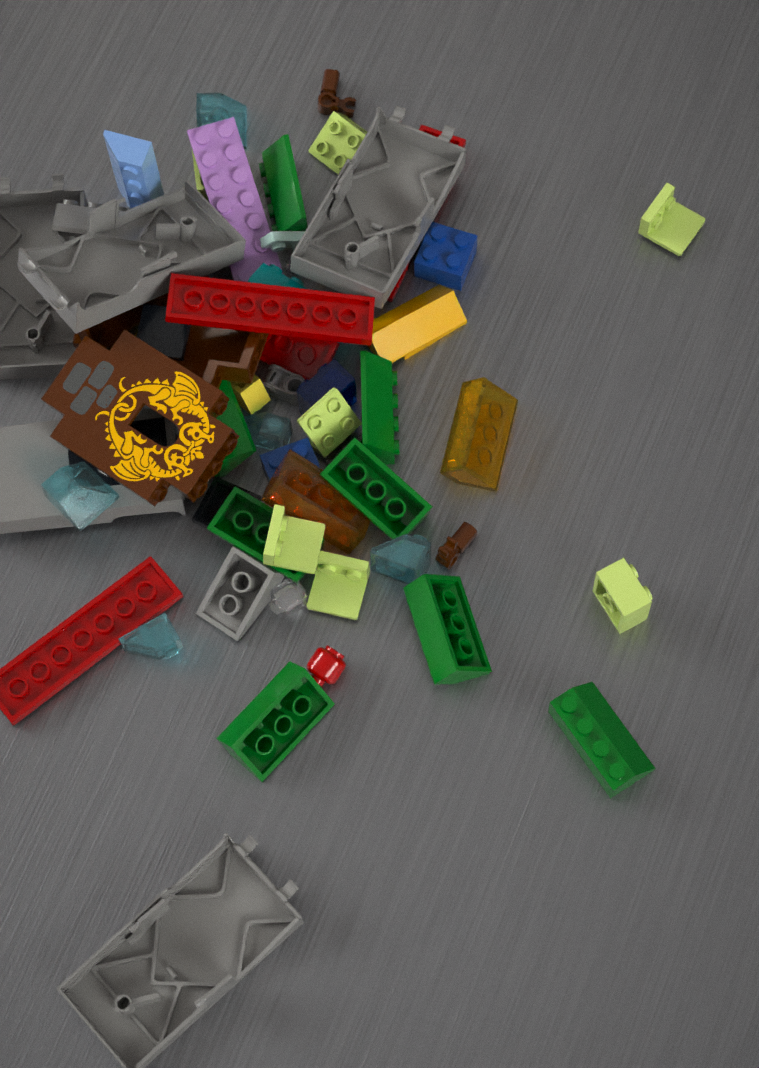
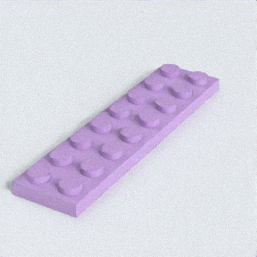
M234 117L187 130L209 203L246 240L243 260L229 265L233 280L248 282L249 278L262 263L268 266L274 264L283 271L277 252H273L271 248H261L260 238L270 233V229Z

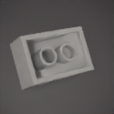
M232 546L196 614L236 641H240L275 595L285 576L237 547Z

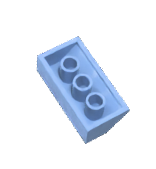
M104 130L103 136L117 187L122 196L126 198L125 201L129 209L163 196V187L152 142Z

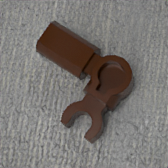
M326 69L323 75L321 94L318 97V111L323 115H330L335 111L346 115L348 118L354 117V110L348 109L347 106L355 107L356 99L352 97L345 99L336 97L340 73L338 70Z
M463 522L452 537L448 536L446 543L438 548L435 561L448 570L452 568L459 555L464 552L477 536V530L471 524Z

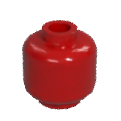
M328 645L325 648L319 647L312 655L306 667L320 686L323 687L325 682L332 685L336 683L346 667V663L343 660L345 656Z

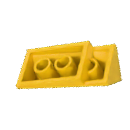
M439 284L373 320L371 346H367L373 354L390 360L392 363L402 357L406 360L466 324L467 319L454 291Z

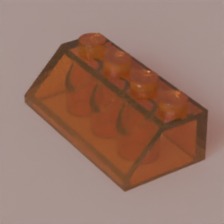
M289 449L267 484L261 501L274 508V504L285 506V516L324 523V540L349 555L365 538L370 520L320 476V473L323 471L321 468Z

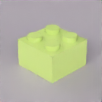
M624 558L596 572L592 590L619 634L647 620L652 604L651 600L653 599L649 589L646 586L642 587L637 579L638 573L632 564L628 565Z

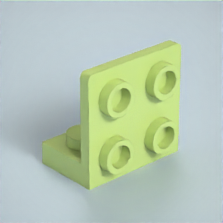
M333 111L308 152L339 175L347 159L351 160L355 155L367 131L346 115Z
M666 183L641 217L638 233L670 252L681 256L705 223V218L675 202L676 198L673 197L675 187Z
M334 387L297 419V423L309 437L313 450L324 458L362 424L338 389Z
M274 504L263 553V564L315 574L325 524L285 516V506Z
M320 551L317 570L307 602V609L357 620L370 575L369 561Z

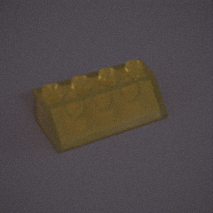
M485 377L462 382L440 473L460 485L497 491L518 400Z

